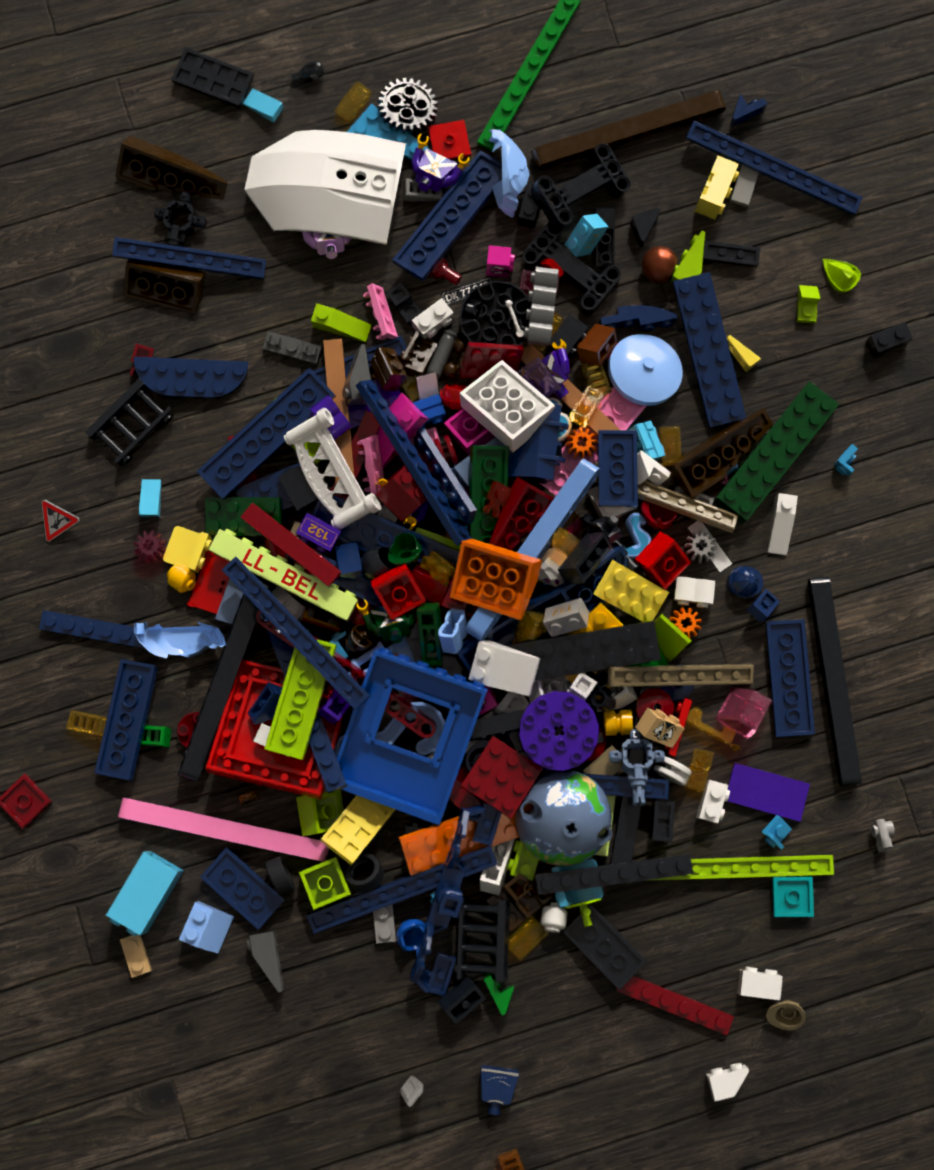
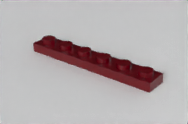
M635 976L620 990L616 987V991L725 1035H728L734 1018L733 1015Z

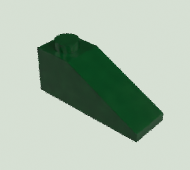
M440 602L422 603L417 610L422 662L429 664V666H442V647L438 635L439 629L442 626Z

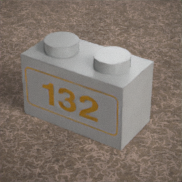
M582 598L546 608L543 624L550 636L555 637L587 627L589 611Z

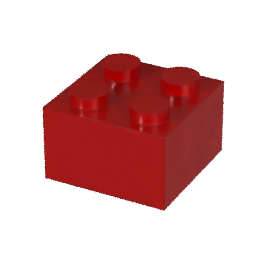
M661 531L635 558L648 578L664 590L691 563L677 542Z

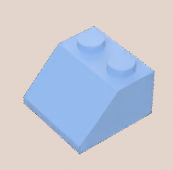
M197 901L193 905L179 940L197 948L219 953L234 916Z

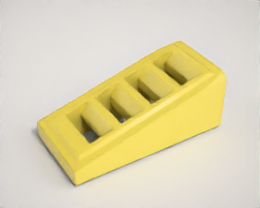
M731 335L727 337L731 354L746 372L758 364L761 359Z

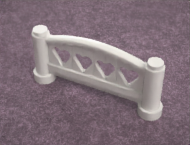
M322 408L317 411V415L286 432L284 439L288 445L293 444L295 446L302 472L309 486L320 502L333 514L332 526L341 530L370 513L375 514L380 511L381 505L373 493L367 496L364 495L328 430L330 426L334 425V419L326 408ZM306 442L321 443L314 457L309 456V450L305 448ZM315 459L330 460L324 474L318 472V467L314 465ZM325 476L340 477L333 491H329L327 488L328 484L324 483L323 479ZM334 493L349 494L343 508L337 506V501L333 499Z

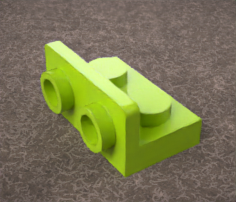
M516 840L513 851L516 852L515 858L510 859L507 870L510 871L509 875L511 876L520 874L532 881L539 859L524 847L521 840Z

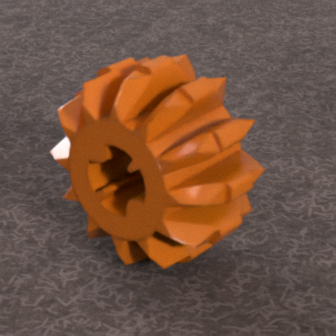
M579 427L578 433L573 429L571 431L572 435H567L566 437L569 442L565 443V447H570L568 454L575 453L574 459L580 455L582 460L585 458V454L590 458L592 456L591 452H596L597 450L594 445L598 444V440H592L595 437V433L589 435V428L583 432L582 427ZM579 440H581V442H585L584 447H582V445L581 447L578 446Z
M684 607L680 608V613L675 610L673 612L675 617H670L669 620L690 639V634L695 637L697 636L695 630H701V627L696 624L701 623L702 620H695L698 613L695 612L691 615L692 608H688L687 612H685ZM685 619L688 621L687 624L689 623V626L686 628L682 627L683 624H681Z

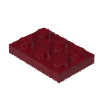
M468 342L459 372L460 377L478 379L501 360L517 372L524 349L522 345Z

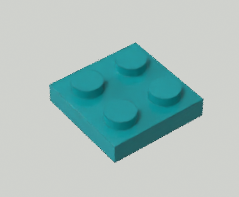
M772 877L773 917H814L813 877Z

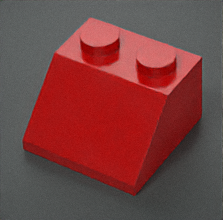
M406 564L397 566L371 581L375 593L391 620L426 602Z

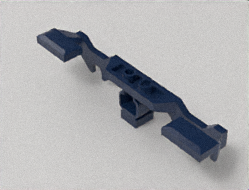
M483 802V805L479 804L468 809L461 808L454 839L447 853L424 927L419 952L410 972V981L417 983L426 993L431 992L442 996L446 994L456 962L455 956L437 952L432 969L424 970V961L426 954L430 952L433 934L448 928L450 918L458 917L463 897L459 889L465 870L457 862V858L461 852V840L466 836L468 820L477 821L472 841L492 846L502 813Z

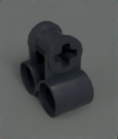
M602 671L595 676L594 681L597 683L585 699V702L608 713L616 706V700L611 694L616 692L618 687H609L608 673Z

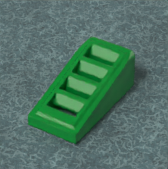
M145 725L141 745L169 747L171 728ZM145 730H147V738H146V741H144V739H145ZM153 731H155V739H154V742L152 741V740H153Z

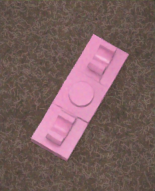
M371 283L367 286L369 292L364 293L363 297L371 298L366 303V306L373 307V315L378 320L379 325L374 326L373 329L375 331L381 330V333L376 336V339L384 340L387 337L393 340L398 335L383 287Z
M371 435L358 441L357 444L364 446V450L358 453L360 455L365 454L367 477L363 481H367L370 484L369 487L364 488V491H371V493L375 494L382 487L379 484L375 485V483L380 479H384L378 435Z

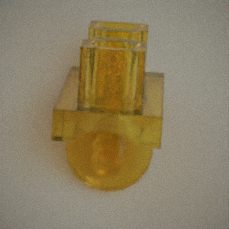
M431 551L430 556H424L420 567L427 570L431 577L437 579L443 585H449V578L454 574L455 570L454 564L451 561H446L437 552Z

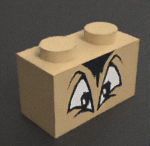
M649 708L646 709L635 727L644 737L673 748L685 729L679 724L680 720L671 714L666 716L659 709L654 711Z

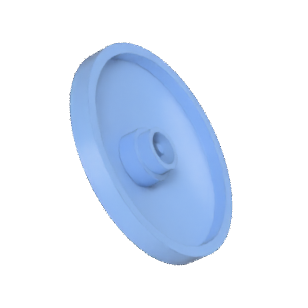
M636 334L624 338L615 346L608 361V374L614 388L624 398L639 405L652 406L667 401L675 394L682 381V364L677 353L668 343L652 335Z

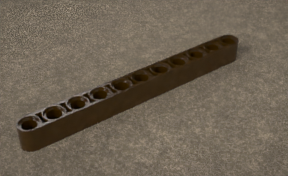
M719 90L538 146L531 151L537 170H544L588 156L601 143L614 148L693 123V121L721 114L726 110V105Z

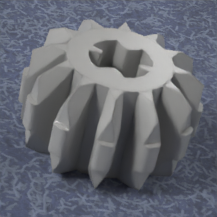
M703 530L700 531L699 536L696 532H693V538L688 536L686 540L689 543L684 545L685 548L690 549L686 552V555L693 554L691 557L692 561L698 557V563L702 562V557L708 562L710 560L709 556H715L712 550H717V546L711 544L716 539L712 538L709 540L711 533H707L705 537ZM699 543H703L702 546L705 545L702 551L698 550L699 547H696Z

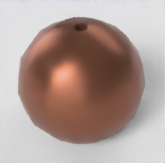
M653 247L646 252L642 259V271L651 282L658 284L666 283L676 266L678 258L674 251L668 247Z

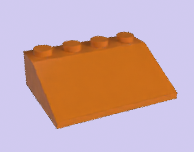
M472 538L461 542L450 598L522 620L537 583L542 560Z

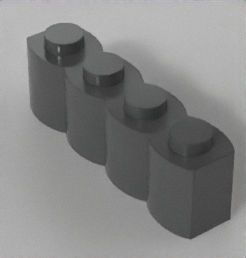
M536 267L535 271L530 274V283H533V288L528 292V302H531L530 309L527 308L526 320H529L528 327L524 329L523 338L527 339L526 344L550 346L558 269Z

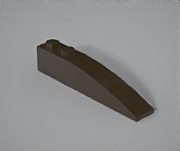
M132 136L127 137L121 143L115 177L153 191L158 189L165 190L168 193L187 192L190 195L194 194L200 197L224 200L228 182L204 167L178 154Z
M762 408L704 441L668 464L666 468L671 472L670 475L674 483L688 496L694 498L722 480L727 475L726 473L739 462L738 460L751 449L750 447L764 435L773 423L765 408Z

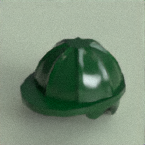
M399 534L395 537L392 547H390L388 560L392 565L402 566L406 564L407 566H412L419 560L422 546L413 534Z

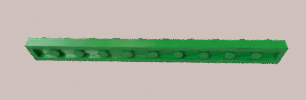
M560 0L479 137L477 141L479 146L491 152L493 151L495 143L489 141L491 138L489 130L495 129L503 133L506 132L580 5L581 0Z

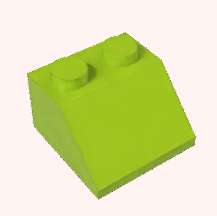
M341 790L330 794L324 792L322 800L308 796L296 797L302 836L327 832L344 811Z

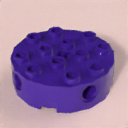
M553 691L539 696L527 706L519 724V739L524 753L532 762L546 770L565 771L581 765L591 756L598 742L599 725L594 711L584 699L570 692ZM554 727H562L563 735L559 734L556 736Z

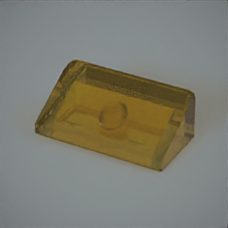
M530 916L509 937V949L521 961L548 934V931H545V928L533 916Z

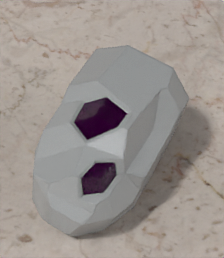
M549 557L544 558L538 580L542 581L545 585L553 587L564 584V580L557 570L560 566Z

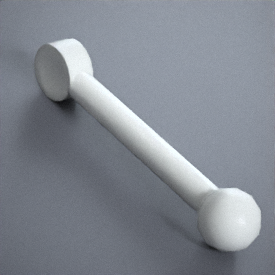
M507 300L505 302V305L509 308L510 314L517 330L516 336L518 338L523 337L524 332L523 330H520L519 324L517 322L516 316L512 308V301Z

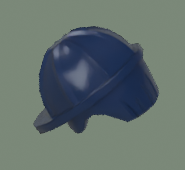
M749 566L736 567L729 574L726 581L729 592L743 599L757 595L763 587L762 575L757 569Z

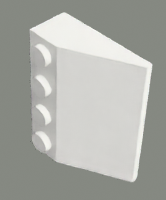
M503 360L460 392L461 407L505 446H509L512 452L528 441L555 408L551 401Z

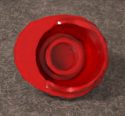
M446 384L440 391L443 405L452 411L461 410L460 392L468 386Z

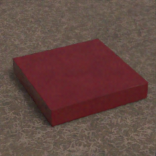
M25 773L0 796V806L22 829H25L52 802Z

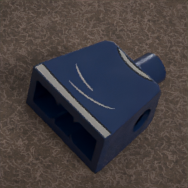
M481 1065L482 1101L489 1102V1114L500 1115L501 1104L510 1105L519 1077V1070Z

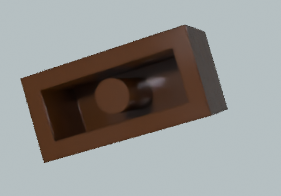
M595 323L592 329L587 332L582 342L578 344L577 352L580 362L600 367L618 343L615 328Z

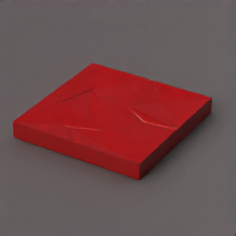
M242 660L225 705L205 769L208 773L322 800L325 783L310 743L308 744L304 760L265 750V746L254 742L262 723L258 725L253 724L248 711L268 682L283 687L285 677L281 668ZM328 681L326 682L319 709L335 689ZM347 710L340 720L333 725L321 717L334 753ZM273 719L263 722V724L271 727Z

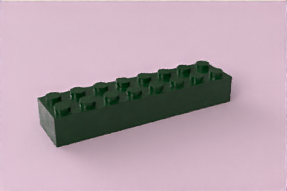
M809 381L715 498L714 502L724 510L738 515L737 520L744 524L838 407L839 403Z

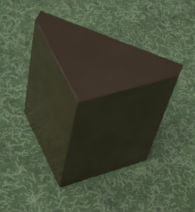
M305 601L299 622L332 633H338L342 619Z

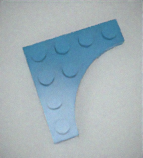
M373 104L365 110L347 131V133L405 143L403 157L411 161L415 148H418L417 139L406 131L403 134L402 129L395 132V126L389 128V122L383 123L384 117H380V111Z

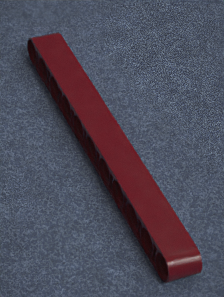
M260 610L257 612L256 619L260 625L293 648L295 647L271 621L263 619V613ZM335 651L334 659L343 668L347 667L351 670V676L357 683L359 679L365 678V671ZM391 691L385 712L423 738L432 737L437 729L436 722L398 694ZM392 701L398 702L400 709H392L390 703ZM409 712L414 713L416 720L409 721L406 714ZM430 724L432 731L425 732L422 725Z

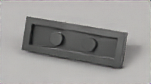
M268 331L262 349L317 365L322 346Z

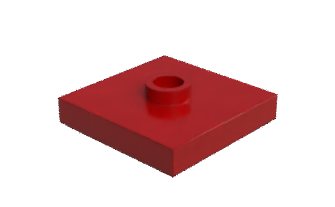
M464 120L428 126L433 152L449 160L458 159L461 153H464V158L471 157Z

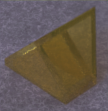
M526 610L522 620L519 622L512 644H517L527 639L534 640L544 634L546 630L543 624L545 613Z

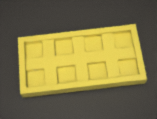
M612 560L593 594L642 622L654 620L669 592Z
M356 795L321 838L320 842L352 865L396 809Z

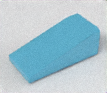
M255 89L251 90L243 102V105L273 123L284 109L283 103Z
M142 479L139 516L160 517L161 480Z

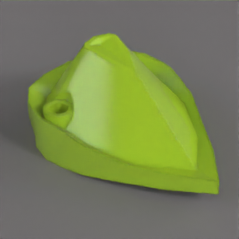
M822 259L828 281L835 291L839 293L848 292L857 285L861 272L856 266L848 262Z

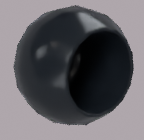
M374 546L366 550L360 559L361 573L369 582L397 567L388 560L390 549L383 546Z

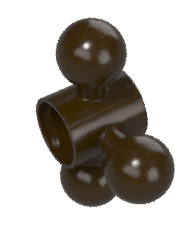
M463 339L456 340L453 345L454 351L461 354L460 363L457 365L448 363L443 369L444 375L448 378L456 377L461 369L468 344ZM468 378V383H469V385L472 384V383H473L474 381H476L477 379H475V378Z

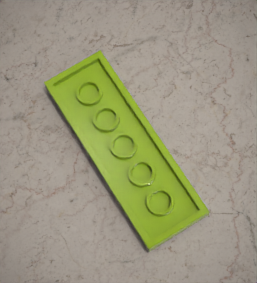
M317 640L334 658L337 645ZM294 647L264 749L304 760L327 680L296 647Z

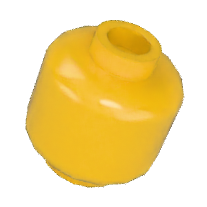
M174 565L169 569L167 582L178 592L190 591L196 585V574L185 565Z

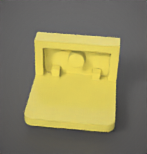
M180 526L174 527L163 560L172 565L183 564L193 572L199 573L205 564L206 559L204 557L206 551H209L212 544L210 535L204 532L197 533Z

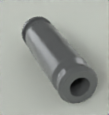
M444 330V335L441 337L427 369V374L436 372L437 383L451 354L455 339L458 337L451 330Z

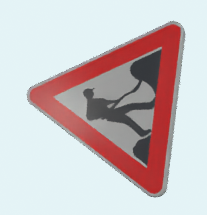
M47 500L41 502L45 536L48 542L80 521L79 517Z

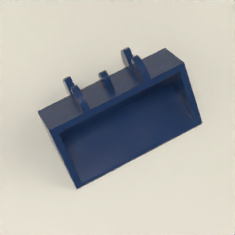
M554 404L555 408L528 441L514 452L510 450L508 477H519L522 480L543 484L553 480L555 466L565 463V458L556 456L557 447H562V443L557 442L558 433L569 429L568 424L560 422L561 405Z

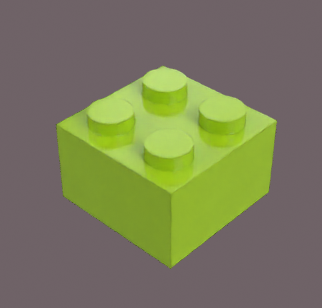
M336 857L299 872L314 911L351 896Z

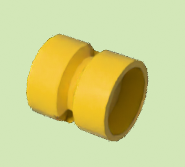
M620 710L617 714L615 711L608 713L603 711L605 736H616L618 732L621 735H630L633 729L631 710Z

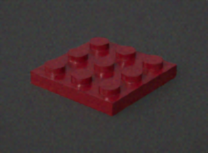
M493 736L460 787L511 819L543 768Z

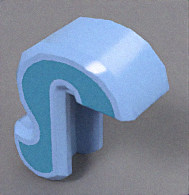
M639 513L630 514L625 522L634 542V546L626 549L628 556L633 561L651 542L649 533L641 528L645 526L646 520Z

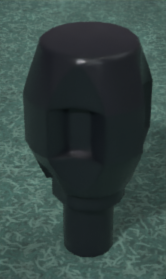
M312 61L305 64L299 72L291 74L293 81L299 79L315 80L324 75L325 71L321 61Z

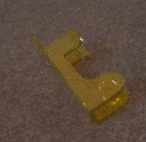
M694 707L689 711L686 724L723 742L735 751L741 749L740 746L731 744L738 730L736 727L727 723L724 725L722 732H719L701 721L702 711L700 708Z

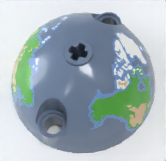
M552 771L540 776L535 780L516 810V829L524 847L536 858L550 865L572 866L585 862L593 857L612 838V815L606 794L596 781L577 771ZM526 804H533L530 811H523ZM570 823H572L573 828H569L568 830L566 828L567 824L570 825ZM602 828H606L605 834L598 836L599 831Z

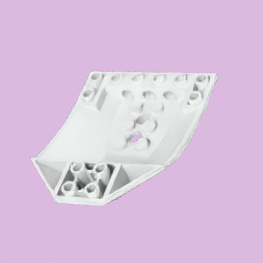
M308 130L294 132L252 156L245 193L273 231L316 232L386 245L406 144L367 135L338 131ZM338 171H344L347 173V177L339 179L336 174ZM357 175H363L366 179L364 181H358L355 177Z

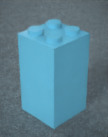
M152 851L143 852L106 916L110 917L109 921L117 926L121 924L127 927L126 931L134 936L148 933L184 870Z

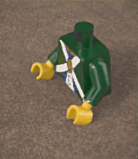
M365 599L366 606L364 608H360L358 602L356 603L358 611L364 615L362 618L368 631L377 637L382 636L385 642L400 643L403 636L411 633V626L414 625L417 619V607L391 620L384 606L370 610L371 613H369V605Z

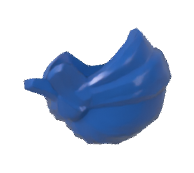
M409 919L400 925L396 933V939L403 951L416 950L418 955L425 927L423 921Z

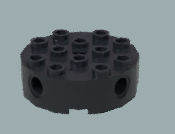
M499 280L482 284L471 290L462 302L459 316L462 338L467 343L522 345L524 349L527 339L516 336L517 330L505 302L507 300L512 301V308L520 330L524 332L525 327H528L529 320H526L527 308L530 309L531 306L526 293L512 283Z

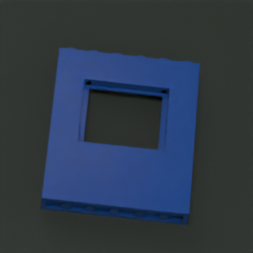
M380 647V650H374L362 684V688L370 697L357 710H353L337 756V761L347 784V787L341 790L440 825L488 689L481 682H468L464 676L458 674L451 676L447 674L448 671L436 667L435 670L429 668V664L417 661L415 663L410 661V657L399 654V656L391 654V650ZM392 688L450 708L433 759L375 739Z

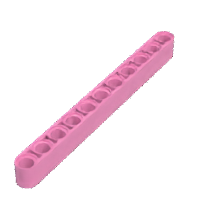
M122 798L118 817L323 862L327 861L329 848L318 839L128 798Z

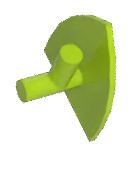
M598 898L562 908L567 909L579 906L584 927L592 925L591 911L588 909L587 904L602 899Z

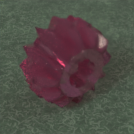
M151 530L149 535L146 531H143V538L137 535L140 541L134 542L133 545L138 547L134 552L139 554L138 558L140 560L145 558V561L149 563L151 557L154 562H157V555L163 558L164 555L161 551H166L167 548L162 546L166 543V540L161 539L162 535L160 533L155 535V531ZM148 543H152V544H153L151 550L148 549V547H149V544H148Z

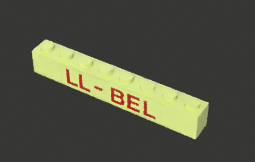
M219 529L209 548L211 553L229 562L236 556L256 576L346 622L349 621L356 608V603L359 602L356 599L357 595L348 590L345 593L338 590L339 586L334 583L329 588L314 575L305 573L303 567L297 564L291 566L287 564V559L279 555L277 557L270 555L271 551L262 546L258 549L252 546V541L244 537L240 540L235 537L236 533L228 529L225 531Z

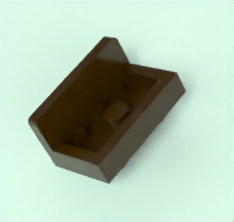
M416 331L414 336H410L407 343L408 347L406 351H402L399 360L403 365V370L423 376L438 344L421 338L420 331Z

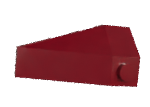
M517 477L506 496L489 544L512 550L520 543V539L527 532L530 533L533 530V526L540 520L554 498Z

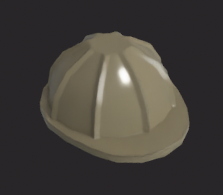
M789 1000L771 1006L766 1014L767 1021L771 1025L784 1030L800 1028L805 1023L806 1018L805 1012L799 1004Z

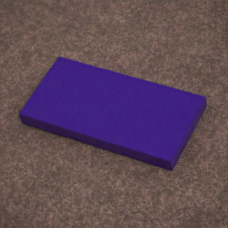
M734 763L727 790H730L727 802L801 822L810 784Z

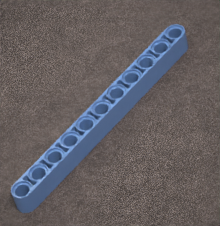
M585 459L579 462L517 553L537 559L542 558L600 473L599 467ZM479 607L466 625L465 632L479 641H484L502 614Z

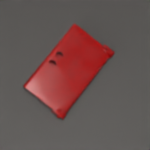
M206 551L204 567L200 569L196 585L189 602H187V606L217 614L230 579L222 569L229 561Z

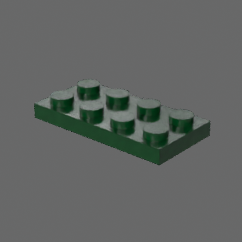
M205 497L206 533L217 535L219 529L223 531L228 529L236 533V536H263L240 517L253 502L282 525L281 497H226L224 500L221 497Z

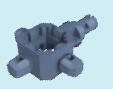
M632 729L630 739H627L622 744L621 752L619 750L609 752V761L612 763H619L621 761V769L628 774V783H630V787L633 789V805L638 806V803H640V806L645 805L644 788L648 782L647 772L651 769L653 761L660 763L665 760V753L661 750L652 752V744L647 739H642V735L637 729ZM629 748H642V750H645L646 763L644 765L628 763L627 750Z

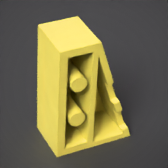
M720 156L717 157L695 212L714 220L717 214H722L726 205L723 204L724 198H729L732 188L729 187L731 181L735 182L739 171H736L737 163Z

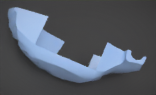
M491 129L489 130L491 132L489 141L495 143L493 151L502 145V180L492 186L498 207L506 215L513 218L519 203L517 196L527 185L529 170L526 158L519 147L500 130Z
M147 622L134 623V633L138 641L152 654L167 658L168 654L182 655L190 658L202 654L209 647L216 649L218 646L223 647L226 645L224 636L219 628L198 622L200 626L163 628L160 624L148 628Z

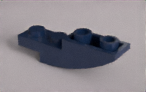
M651 306L617 307L616 315L600 318L599 324L617 329V327L624 326V328L633 327L637 323L638 330L651 331L659 326H662V328L673 326L677 320V314Z

